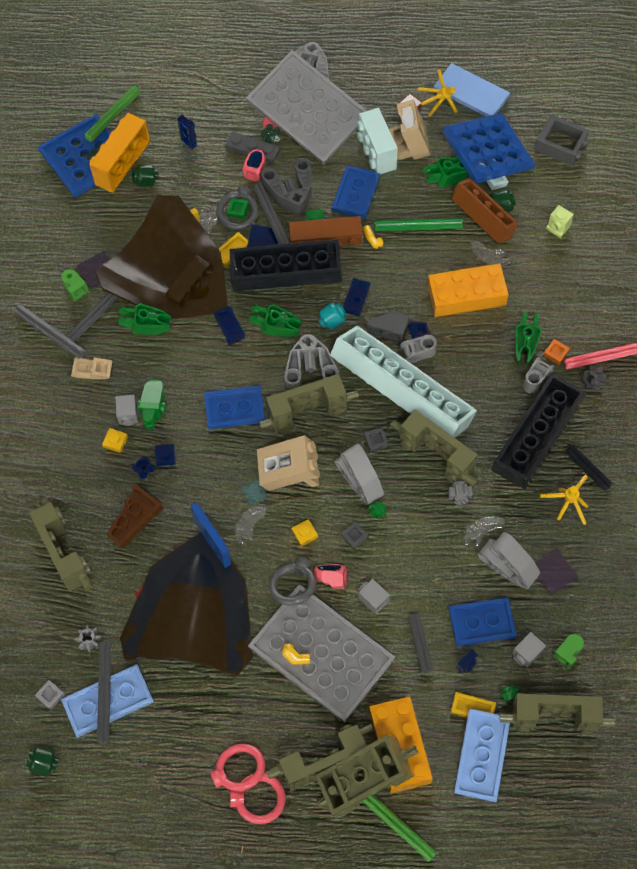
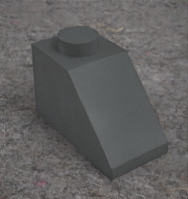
M390 311L368 321L367 333L402 343L409 326V316L402 312Z

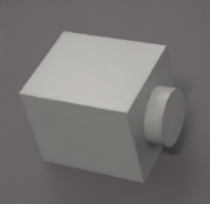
M135 395L115 396L116 415L119 425L130 426L133 423H138Z
M374 579L369 583L367 581L364 582L358 589V599L375 615L390 601V594Z
M530 632L514 648L513 658L520 666L524 665L528 668L544 652L546 645Z

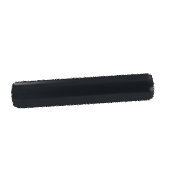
M574 445L567 448L566 454L604 491H607L612 486V482Z

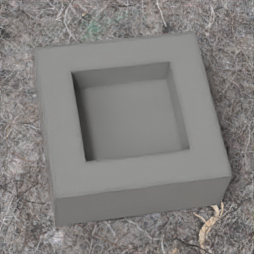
M50 680L35 694V697L50 710L65 696L64 692Z

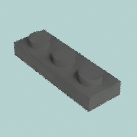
M233 131L225 144L226 149L247 156L253 150H262L266 157V162L274 164L280 152L279 146Z

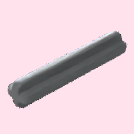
M418 613L411 614L408 619L420 670L422 673L431 672L432 666L420 616Z

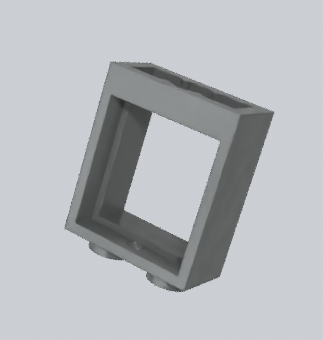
M550 115L536 140L534 150L573 166L576 160H580L583 153L582 148H586L589 143V130ZM553 130L579 139L574 150L572 151L548 141Z

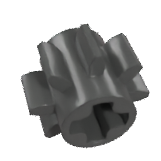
M590 366V371H584L582 380L587 384L586 388L599 390V385H605L607 375L603 372V368Z

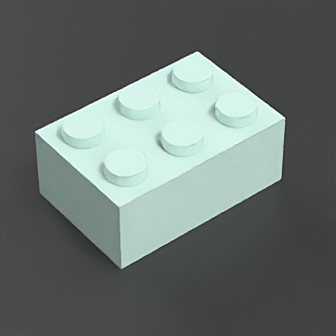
M376 108L359 113V121L357 122L359 132H357V138L359 142L363 143V151L365 156L368 155L371 169L380 174L396 170L398 148L380 109Z

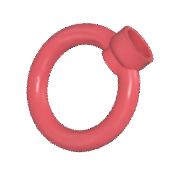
M236 744L227 748L220 755L216 763V770L210 772L216 788L224 786L231 791H245L254 787L263 777L265 759L261 751L250 744ZM236 753H249L254 756L257 762V769L254 775L244 782L230 781L224 772L226 761Z
M264 773L260 781L267 782L273 786L277 793V803L275 808L266 815H254L246 809L244 805L245 791L230 790V807H236L239 814L245 820L254 824H266L274 821L282 813L285 806L286 795L282 784L275 777L269 779L267 773ZM254 774L247 776L241 782L249 780Z

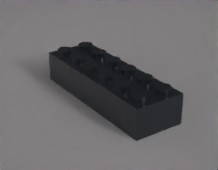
M339 239L230 249V276L233 291L342 282Z
M552 373L494 460L492 471L526 490L582 403L585 391Z

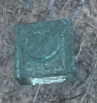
M259 480L241 487L249 506L267 499L264 488L260 486Z

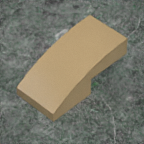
M75 357L71 377L109 379L112 360L96 357L93 360Z

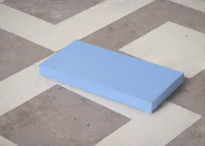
M452 63L442 75L445 86H453L455 88V93L450 97L452 100L485 117L497 114L510 96V92ZM440 79L434 85V89L442 88Z
M138 664L111 676L109 723L154 702ZM99 682L61 699L77 738L97 729Z
M469 709L454 794L497 802L510 726L508 722L500 723V715Z

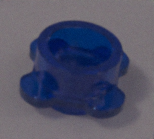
M147 457L139 459L132 467L133 471L137 472L141 479H146L147 475L156 469L155 465H151Z

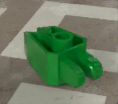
M439 157L436 164L425 166L422 169L423 174L429 175L426 179L427 182L437 183L441 188L458 184L469 177L459 158Z
M141 303L136 305L135 309L126 307L119 309L120 315L133 317V319L122 317L118 319V324L131 327V331L134 334L159 335L169 332L171 316L163 310Z
M274 304L268 306V308L257 305L252 306L251 311L264 318L252 315L249 316V322L260 326L263 334L283 338L296 337L299 334L300 330L297 328H300L302 322L294 314Z
M523 311L522 322L515 328L516 362L519 363L521 352L525 350L528 354L526 362L528 365L535 353L542 330L537 326L539 313H535L533 325L526 324L528 311Z
M149 379L144 385L141 400H138V411H141L144 427L147 430L155 428L156 420H161L162 413H165L166 410L162 380Z

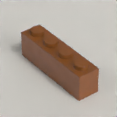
M471 178L458 183L452 200L498 244L510 240L519 223Z
M361 216L289 222L291 243L339 239V247L363 244Z

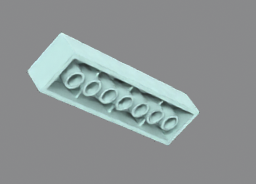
M359 326L352 328L336 339L330 356L351 370L352 373L362 378L367 384L376 388L381 394L394 401L396 405L402 407L410 414L417 410L454 438L469 427L477 412L476 409Z

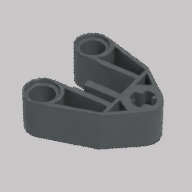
M300 158L295 162V174L300 189L297 188L294 179L291 180L289 178L284 182L287 193L276 170L273 168L264 169L261 173L262 183L272 199L279 206L292 213H303L312 196L310 161L306 158Z

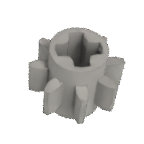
M465 481L454 482L452 484L453 487H449V499H454V503L458 505L468 503L473 495L472 486H467Z
M87 625L86 629L78 630L80 635L75 640L77 643H81L79 645L80 650L86 648L91 653V649L99 648L97 643L102 638L100 635H96L98 633L97 628L91 630Z

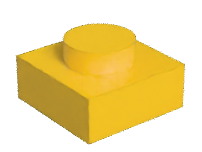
M109 428L102 446L103 448L121 453L128 435Z
M309 519L291 528L301 547L318 538V534Z

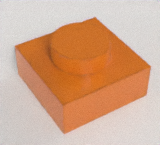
M554 339L545 350L543 356L560 365L570 348Z

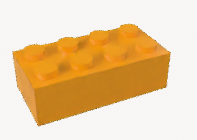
M127 113L120 120L117 128L110 133L105 144L101 145L96 156L92 157L89 165L96 186L111 193L119 186L150 143L145 120Z
M500 263L428 275L427 288L434 317L507 305L509 294Z
M405 697L369 706V714L376 741L385 735L397 738L404 751L415 745L417 747L416 750L419 752L408 758L414 777L398 786H388L390 794L431 784L433 778L411 698Z

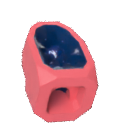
M256 149L248 154L242 170L243 176L246 179L255 182L261 179V173L266 162V157L262 150Z
M326 564L316 566L314 569V575L318 581L333 589H345L347 585L346 566Z

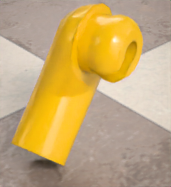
M369 225L364 226L362 230L370 245L375 249L382 247V238H375Z
M289 643L283 646L282 654L290 664H310V654H298L293 648L294 646Z

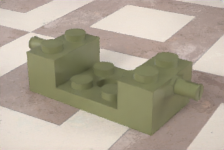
M339 374L266 397L269 419L259 421L261 429L272 426L275 433H284L293 428L292 413L297 414L304 409L316 408L324 403L328 415H338L347 410L348 400L359 397L357 390L346 393Z
M414 410L402 425L395 419L392 421L390 427L399 432V442L403 448L415 453L425 442V445L430 450L437 451L447 461L445 476L451 483L466 481L472 487L477 484L478 480L471 476L475 469L477 454L417 410Z
M43 498L40 501L43 506L29 512L62 581L69 592L82 585L85 591L91 590L93 586L88 577V574L91 572L83 556L78 557L76 551L64 556L55 538L66 532L63 527L66 525V522L58 506L54 508L48 498Z
M517 694L512 703V714L500 713V723H512L513 729H518L519 732H530L531 729L535 728L539 716H551V714H560L561 717H572L574 714L575 731H581V734L592 735L602 726L615 727V718H603V697Z
M371 724L359 729L358 725H346L338 733V744L341 751L335 749L327 754L328 757L324 759L315 758L309 761L306 767L299 751L295 753L289 751L281 756L282 759L279 760L277 767L266 771L269 779L280 774L283 775L290 792L317 780L315 775L366 747L367 745L363 737L374 732Z
M385 735L315 775L323 793V797L317 799L318 805L321 808L328 805L333 816H344L359 808V802L388 786H398L411 779L414 775L409 766L408 758L419 753L416 750L417 747L413 745L404 751L396 737ZM363 769L365 778L360 782L357 779V773Z

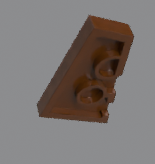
M134 484L133 492L126 499L120 515H117L107 533V537L121 549L163 509V506L137 484Z

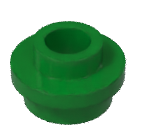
M373 501L372 504H369L368 510L371 516L379 519L386 516L387 507L379 501Z
M512 684L502 688L503 693L499 695L503 697L504 702L509 701L519 694L518 691L520 689L519 687L514 688Z

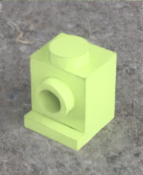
M558 205L551 213L546 229L561 238L571 226L574 214Z

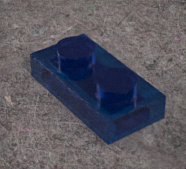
M181 115L177 118L180 138L189 148L194 149L197 146L195 124L191 119Z
M353 278L343 305L346 313L360 317L371 287L370 282Z
M230 306L213 313L228 345L246 339Z

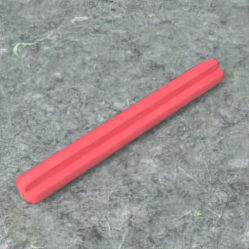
M637 342L565 358V368L571 369L637 354Z

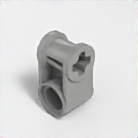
M432 335L406 340L400 344L405 360L411 364L431 358L436 354L437 342ZM425 345H431L432 347L426 348V347H424V346H425Z
M537 357L526 374L523 384L524 390L529 394L537 393L544 382L550 377L555 366H550L543 362L540 357Z

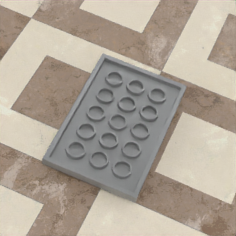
M293 50L246 97L247 102L323 165L358 129L359 113L367 111Z
M299 584L289 598L303 594L306 589ZM314 595L298 605L287 606L282 604L248 645L254 653L344 723L395 660V656ZM289 643L294 646L293 648L298 654H310V664H290L282 654L283 646Z

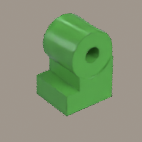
M68 269L62 273L61 278L64 286L74 302L89 292L85 281L76 271Z
M577 634L568 636L553 656L569 670L577 660L574 656L578 655L584 646L582 637Z

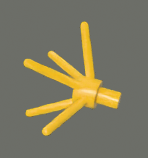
M440 69L437 72L442 88H417L418 91L437 93L436 96L423 101L421 105L430 103L438 98L440 99L428 114L429 117L446 99L454 113L458 112L450 98L455 93V88L453 86H445Z
M584 475L576 486L568 489L558 488V491L563 493L540 495V498H565L566 502L557 516V520L561 519L569 503H574L583 525H586V520L578 502L585 508H588V505L579 497L578 490L587 479V475Z

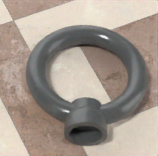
M239 186L237 192L226 194L218 202L216 215L224 227L231 230H243L250 227L256 221L259 208L257 202L251 196V189L248 187ZM231 198L249 201L252 212L246 221L232 223L225 218L223 209Z
M298 557L295 564L284 565L274 572L269 581V591L275 601L283 605L294 606L307 601L313 595L316 589V577L310 569L312 564L309 560ZM294 571L298 575H305L308 578L306 591L297 597H284L277 590L278 580L288 572Z

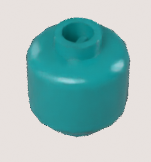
M331 302L319 311L320 319L318 320L324 328L328 327L334 330L345 322V315L347 313L339 303Z

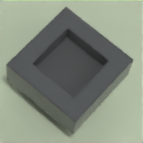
M382 427L364 433L370 452L388 447V441Z
M356 521L341 533V537L353 550L369 538V535Z

